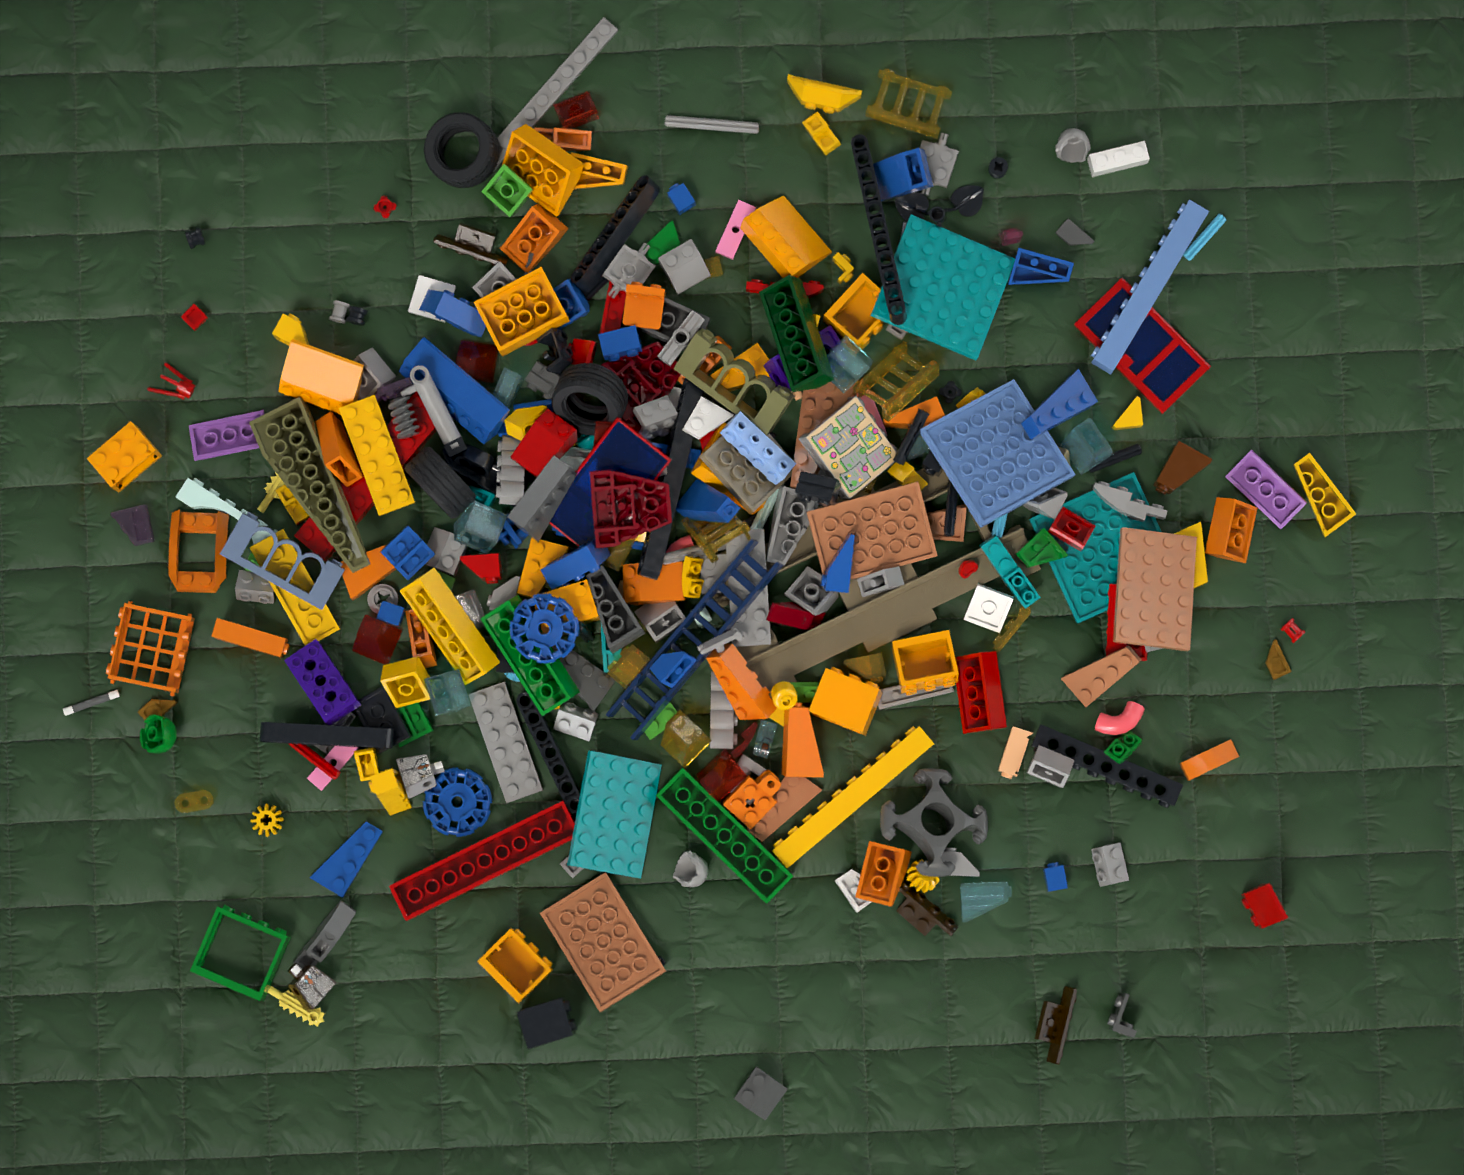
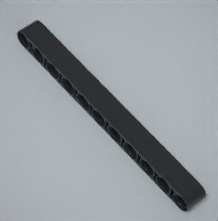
M857 134L851 139V147L889 317L893 324L901 325L906 322L907 313L869 144L864 135ZM881 244H886L884 247H878ZM884 261H890L888 264H882ZM890 277L894 278V279L891 280V281H887V280H886L887 278H890ZM893 294L898 295V296L895 297V298H891V297H890V296L893 295ZM897 311L902 312L899 315H894V313Z
M687 378L684 379L676 408L678 415L672 425L666 455L672 461L667 466V475L660 476L659 479L660 482L669 483L672 523L693 436L684 432L683 428L701 396L703 397L704 394L702 389ZM672 523L651 532H646L637 575L653 580L659 578Z

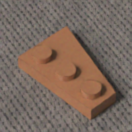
M965 504L957 506L954 536L944 535L946 509L927 513L933 540L964 542Z

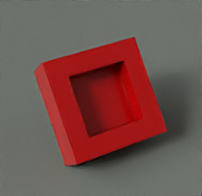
M195 304L181 316L194 331L208 319Z

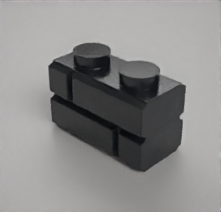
M802 471L795 493L799 500L810 503L812 500L824 507H828L829 504L835 506L841 489V483L835 478Z

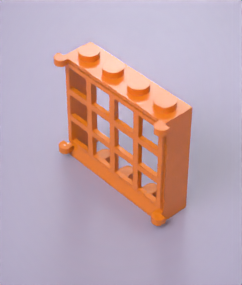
M128 601V604L124 603V607H121L119 610L120 625L116 626L114 636L117 637L115 645L112 644L110 651L112 661L108 663L106 668L108 679H111L110 683L115 684V681H121L171 692L170 696H175V693L179 692L195 618L189 613L188 616L132 605V601ZM132 609L146 612L143 626L129 623ZM150 613L163 616L161 630L147 627ZM168 617L181 619L179 633L165 631ZM128 627L142 630L139 644L125 641ZM146 631L159 633L157 648L143 645ZM164 635L177 637L175 651L161 649ZM124 645L138 648L135 662L121 659ZM142 649L156 651L153 665L139 663ZM160 653L173 655L171 669L157 666ZM120 663L134 666L131 679L118 676ZM138 667L152 669L149 683L135 680ZM156 670L169 673L167 687L153 684Z

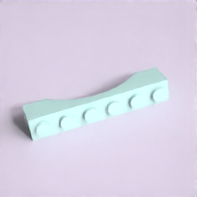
M187 478L176 495L177 499L193 509H215L225 512L239 520L242 513L247 514V511L244 509L240 512L234 508L236 504L226 498L225 501L220 499V494L212 488L209 491L203 488L204 483L196 478L193 481ZM260 519L257 520L260 522L258 526H268ZM258 531L251 538L253 543L256 544L271 534L266 531Z

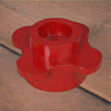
M382 196L378 203L374 205V211L382 214V217L385 219L389 218L392 210L396 209V204L388 200L387 196Z

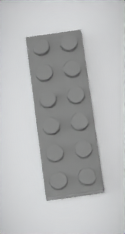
M764 529L725 531L727 568L749 541L754 539L759 543L749 555L766 569ZM745 561L737 568L755 586L763 579ZM733 576L729 577V588L744 601L750 592ZM767 586L732 626V628L735 627L745 636L741 642L736 639L732 640L735 647L771 645L770 621L766 620L769 613ZM730 600V615L732 616L738 607Z
M502 682L468 694L506 803L543 791L506 683Z

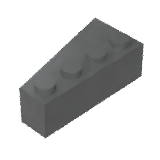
M553 456L507 517L524 533L539 542L577 473L569 465Z
M602 565L599 570L587 574L586 577L608 648L613 654L644 635L645 632Z

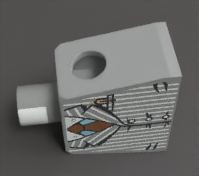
M425 754L396 759L408 799L435 787L434 775L444 772L441 761L430 764L428 756Z

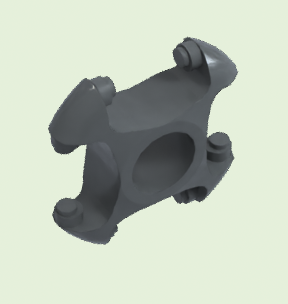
M936 768L919 769L914 774L913 779L918 784L926 785L924 796L915 808L902 815H896L894 813L896 811L895 804L890 800L886 801L881 806L880 811L881 833L890 841L896 835L895 828H897L918 845L928 862L921 861L916 866L917 871L921 875L930 877L949 876L956 867L950 861L942 862L941 855L954 836L967 830L973 832L972 835L975 843H983L987 839L988 833L986 809L978 804L972 810L974 818H971L951 802L939 785V782L947 784L953 779L947 770ZM923 810H934L942 815L946 822L945 835L936 836L925 830L921 822Z

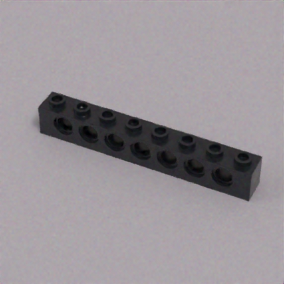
M1039 725L1031 744L1034 752H1036L1039 745L1049 749L1047 743L1050 739H1054L1058 744L1057 749L1052 750L1068 757L1065 754L1066 748L1072 747L1075 749V756L1071 758L1074 760L1073 769L1080 770L1082 768L1087 770V774L1097 778L1098 775L1104 777L1106 783L1114 786L1116 783L1123 785V790L1130 793L1137 791L1141 793L1140 797L1149 801L1152 798L1159 801L1158 804L1165 808L1175 806L1183 784L1126 760L1118 764L1106 755L1103 750L1044 725ZM1086 754L1093 757L1091 765H1086L1083 762V757ZM1103 762H1108L1111 765L1110 772L1105 773L1102 771L1101 764ZM1124 769L1129 773L1127 780L1120 779V770ZM1139 777L1146 779L1147 784L1144 788H1140L1137 785ZM1159 784L1164 787L1163 795L1155 793L1156 785Z

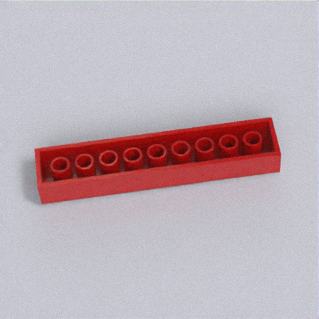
M417 391L406 403L413 404L408 410L415 411L411 418H417L413 425H419V428L415 430L419 434L405 439H398L397 435L400 432L395 431V427L399 424H393L392 419L387 425L403 470L437 431ZM358 460L357 463L362 473V478L348 487L340 481L356 525L375 505ZM310 517L294 535L310 550L319 554L325 562L336 551Z
M561 801L390 885L389 888L405 921H409L572 841L575 822L564 801Z

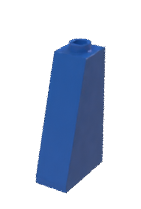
M698 478L678 501L676 511L687 520L729 523L740 509L729 497Z

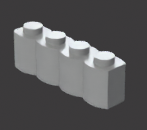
M502 435V441L498 440L497 452H501V456H497V467H500V471H497L496 482H500V486H496V498H499V504L517 505L524 495V468L511 459V455L521 441L510 435Z
M711 671L710 749H733V745H737V734H733L734 726H737L738 716L734 714L730 701L727 699L714 672Z

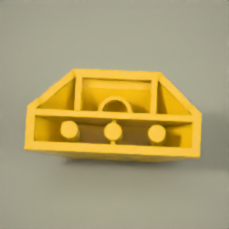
M789 74L787 77V83L800 103L805 105L804 107L807 109L815 110L820 108L823 109V112L834 114V112H840L861 99L862 90Z

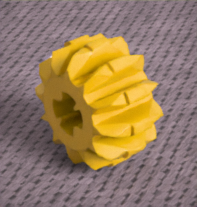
M265 804L264 810L261 806H258L257 808L260 813L252 812L254 816H257V819L250 820L252 823H257L252 827L253 830L260 828L258 834L262 835L265 831L266 837L270 836V830L276 835L275 827L282 829L278 821L283 822L284 818L277 817L282 812L280 810L275 812V805L271 807L270 811L269 804ZM266 815H269L268 818H272V822H268L266 826L263 819L266 818Z
M921 859L918 862H913L907 870V881L912 882L910 887L915 886L916 892L921 889L925 893L935 888L939 878L921 875L917 871L916 866L921 861L924 862Z

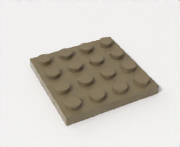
M768 434L767 437L770 440H772L786 455H788L784 451V449L776 442V440L770 434ZM723 436L699 456L749 514H752L792 476L791 470L781 482L775 485L759 469L755 468L745 456L741 455L731 443L727 442Z

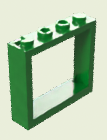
M224 905L223 908L217 906L190 972L258 1001H264L291 937L286 935V930L276 927V930L269 928L270 924L265 921L259 920L257 923L251 920L252 916L242 912L241 915L234 913L235 909L227 905ZM224 915L281 939L260 991L203 967Z

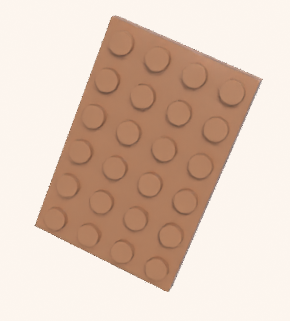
M918 481L839 502L835 506L828 505V507L806 511L822 574H825L826 568L849 533L855 535L850 580L883 569L903 566L938 556Z
M1124 527L1120 529L1113 642L1182 651L1190 650L1197 537Z
M606 872L540 913L600 1012L666 972Z

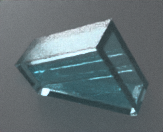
M504 367L493 392V396L509 409H511L524 382L522 375Z
M1008 882L961 883V922H968L1008 902V897H1012L1011 886H1008Z

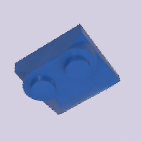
M571 279L565 280L554 288L570 322L557 329L562 330L580 317L588 314L590 311L589 304L580 288Z

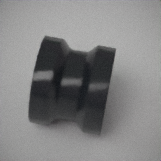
M1001 157L992 159L988 167L990 176L995 179L1004 177L1008 170L1007 161Z
M196 227L193 231H185L191 249H194L197 245L203 246L206 244L200 227Z
M349 306L350 314L346 318V322L364 326V317L368 311L359 307Z

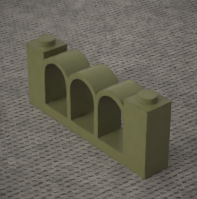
M702 328L694 335L675 365L674 370L734 414L741 411L767 436L773 431L795 395L785 386L779 385L776 387L775 382L766 375L755 376V370L748 361L744 359L734 360V355L728 346L716 343L718 339L714 337L713 333ZM710 352L719 354L724 362V367L716 381L700 370ZM731 368L741 370L745 376V384L738 396H735L721 385ZM752 384L763 386L767 392L766 402L759 412L742 401Z

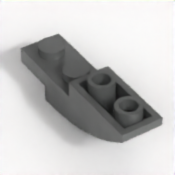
M340 900L318 926L314 936L293 959V964L297 963L303 969L307 965L316 966L318 962L321 963L348 927L356 910Z

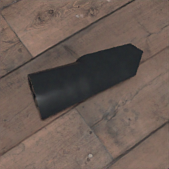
M465 444L467 449L449 457L445 448L442 449L445 461L451 469L496 496V486H500V482H496L497 471H500V467H497L492 455L469 444ZM524 476V491H525V489H526V487H527V485H528V483H529V481H530V479L527 478V477H525V476Z

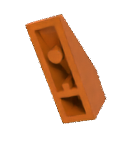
M412 609L405 611L413 657L418 656L425 669L437 666L431 635Z

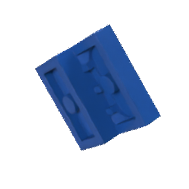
M408 525L380 551L407 580L435 555L429 546Z

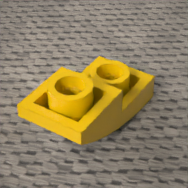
M685 556L682 571L684 597L700 598L704 582L703 579L699 578L704 560L702 558Z

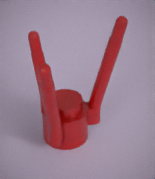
M165 363L164 366L183 381L177 382L165 375H160V377L176 385V391L179 393L147 388L148 391L174 396L184 400L185 397L190 399L196 385L192 384V380L186 378L168 363Z

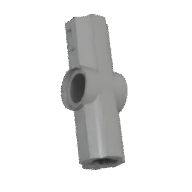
M692 310L680 327L674 331L673 336L657 357L671 367L683 349L689 345L690 340L705 322V319ZM684 334L687 337L686 341L683 343L677 342V335Z

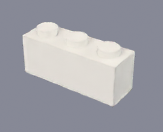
M1145 141L1089 154L1087 160L1091 175L1095 177L1147 164L1149 155Z

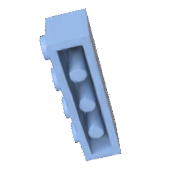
M741 411L732 417L720 432L727 442L731 443L741 455L745 456L755 468L759 469L775 485L781 482L796 465L788 455Z

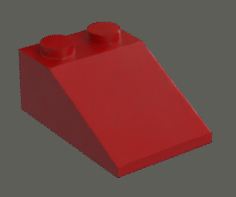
M547 408L533 423L511 455V459L538 477L553 456L561 459L577 442V429Z
M1270 883L1260 884L1241 894L1243 897L1241 902L1245 909H1249L1253 916L1250 918L1255 927L1258 926L1259 929H1263L1288 918Z

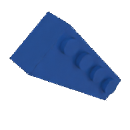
M1078 369L1071 374L1021 423L1030 440L1088 410L1098 402L1080 370Z

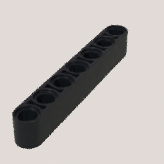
M647 175L641 176L636 181L572 273L571 281L583 292L587 293L594 288L660 193V187Z
M527 692L520 693L516 699L517 706L567 809L577 814V810L572 808V802L576 799L579 800L581 791L545 717L541 715L532 699L530 705L523 706L522 699L529 695ZM537 713L539 721L533 724L530 721V717L532 714ZM543 730L548 735L545 741H541L538 737L539 733ZM549 748H554L556 755L550 759L547 756V751ZM558 765L564 767V773L560 776L555 773V768ZM567 782H570L573 786L570 793H566L563 789Z
M261 722L259 742L393 749L394 729Z

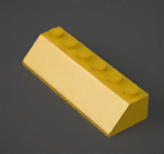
M435 568L424 573L400 590L465 685L483 676L500 663L495 653L488 646L484 637L481 636L473 621L470 620Z

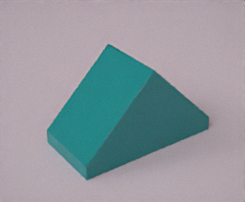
M470 484L469 488L476 495L475 501L470 506L488 515L496 500V496Z

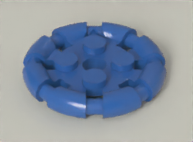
M548 593L535 594L532 598L523 600L514 610L513 620H510L511 640L513 639L516 644L515 648L525 658L537 660V663H553L560 657L564 658L572 651L576 644L574 643L576 636H579V621L577 617L575 618L574 609L564 599L553 597L552 594ZM549 604L555 605L554 611L547 609ZM537 605L539 610L532 612L531 607ZM565 614L568 622L563 624V619L560 616ZM522 617L527 619L525 625L520 623ZM541 623H546L549 626L547 634H542L539 631ZM563 632L569 634L567 640L562 639ZM526 633L528 641L523 643L521 635ZM556 645L558 650L552 652L550 647ZM534 646L541 648L540 653L533 651Z
M459 767L449 768L435 778V787L424 792L426 794L425 801H423L425 816L427 820L429 819L432 822V827L438 832L447 836L452 834L456 835V837H463L474 833L475 829L482 827L486 823L491 813L489 809L490 803H492V795L489 786L485 785L482 781L483 778L479 774L467 768L466 770H461ZM457 778H464V784L457 783ZM446 780L449 785L442 788L440 784ZM475 784L479 788V791L476 793L471 789ZM433 795L439 796L438 803L432 802ZM457 796L463 800V804L459 808H455L452 805L453 798ZM477 801L483 802L482 809H476ZM439 811L444 816L440 820L435 815ZM472 815L475 821L469 824L466 819ZM451 821H458L457 827H450Z

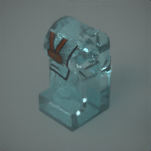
M761 720L752 755L768 758L778 724Z

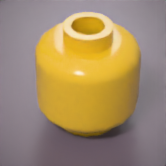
M782 681L772 687L771 698L778 709L788 710L796 704L797 693L790 682Z

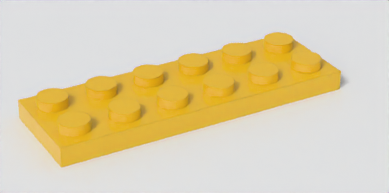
M372 395L340 407L339 411L378 515L382 516L414 504V497L376 396Z
M284 529L276 532L278 541L289 539ZM272 535L249 547L261 567L273 547L274 539ZM290 544L280 545L275 550L265 569L286 579L298 556L295 548ZM301 561L289 582L309 593L314 582ZM269 581L305 646L315 639L320 641L340 630L326 604L323 610Z

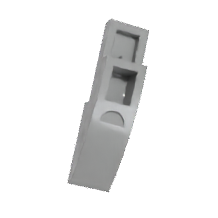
M1102 481L1093 485L1092 489L1106 504L1127 517L1140 522L1145 521L1146 515L1162 520L1166 518L1167 510L1163 509L1164 506L1152 504V506L1145 505V501L1139 499L1131 501L1132 493L1128 492L1129 489L1120 486H1117V489L1109 487V483Z

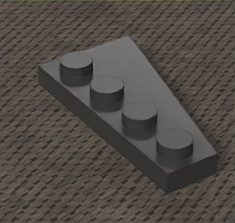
M556 645L551 646L554 652L558 650ZM572 650L564 658L560 657L559 659L579 689V697L594 712L616 680Z

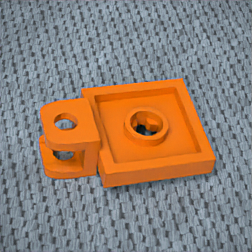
M769 769L762 772L755 780L748 775L722 804L751 830L777 803L773 795L781 787V782ZM753 798L754 805L747 807L746 799L751 800Z

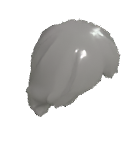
M1076 128L1065 130L1060 134L1056 144L1055 152L1057 158L1070 163L1086 161L1085 158L1090 151L1089 139L1082 130Z
M684 851L682 856H680V860L677 861L673 878L683 887L700 886L708 875L707 862L695 852Z

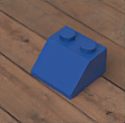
M636 325L598 334L605 360L610 362L617 361L621 356L633 357L638 355V352H642L640 335Z

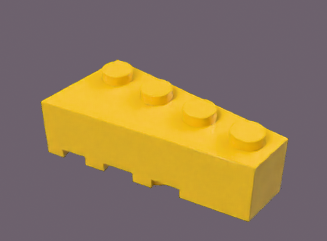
M1310 453L1293 465L1324 537L1356 515L1355 511Z
M389 769L370 776L371 781L368 783L371 792L376 793L390 816L412 808L399 771Z

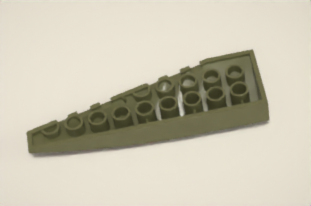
M298 397L250 421L249 424L264 458L315 522L319 530L325 535L329 543L335 548L349 569L354 573L370 565L340 481L324 465L317 426L308 404Z

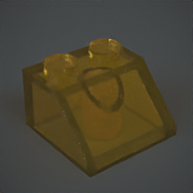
M633 644L630 647L627 645L620 653L622 657L618 661L614 660L607 668L609 670L607 674L624 690L631 685L630 683L651 661Z
M882 653L843 661V667L866 682L880 683L886 677Z
M679 710L666 723L661 746L679 764L686 768L705 749L711 740Z

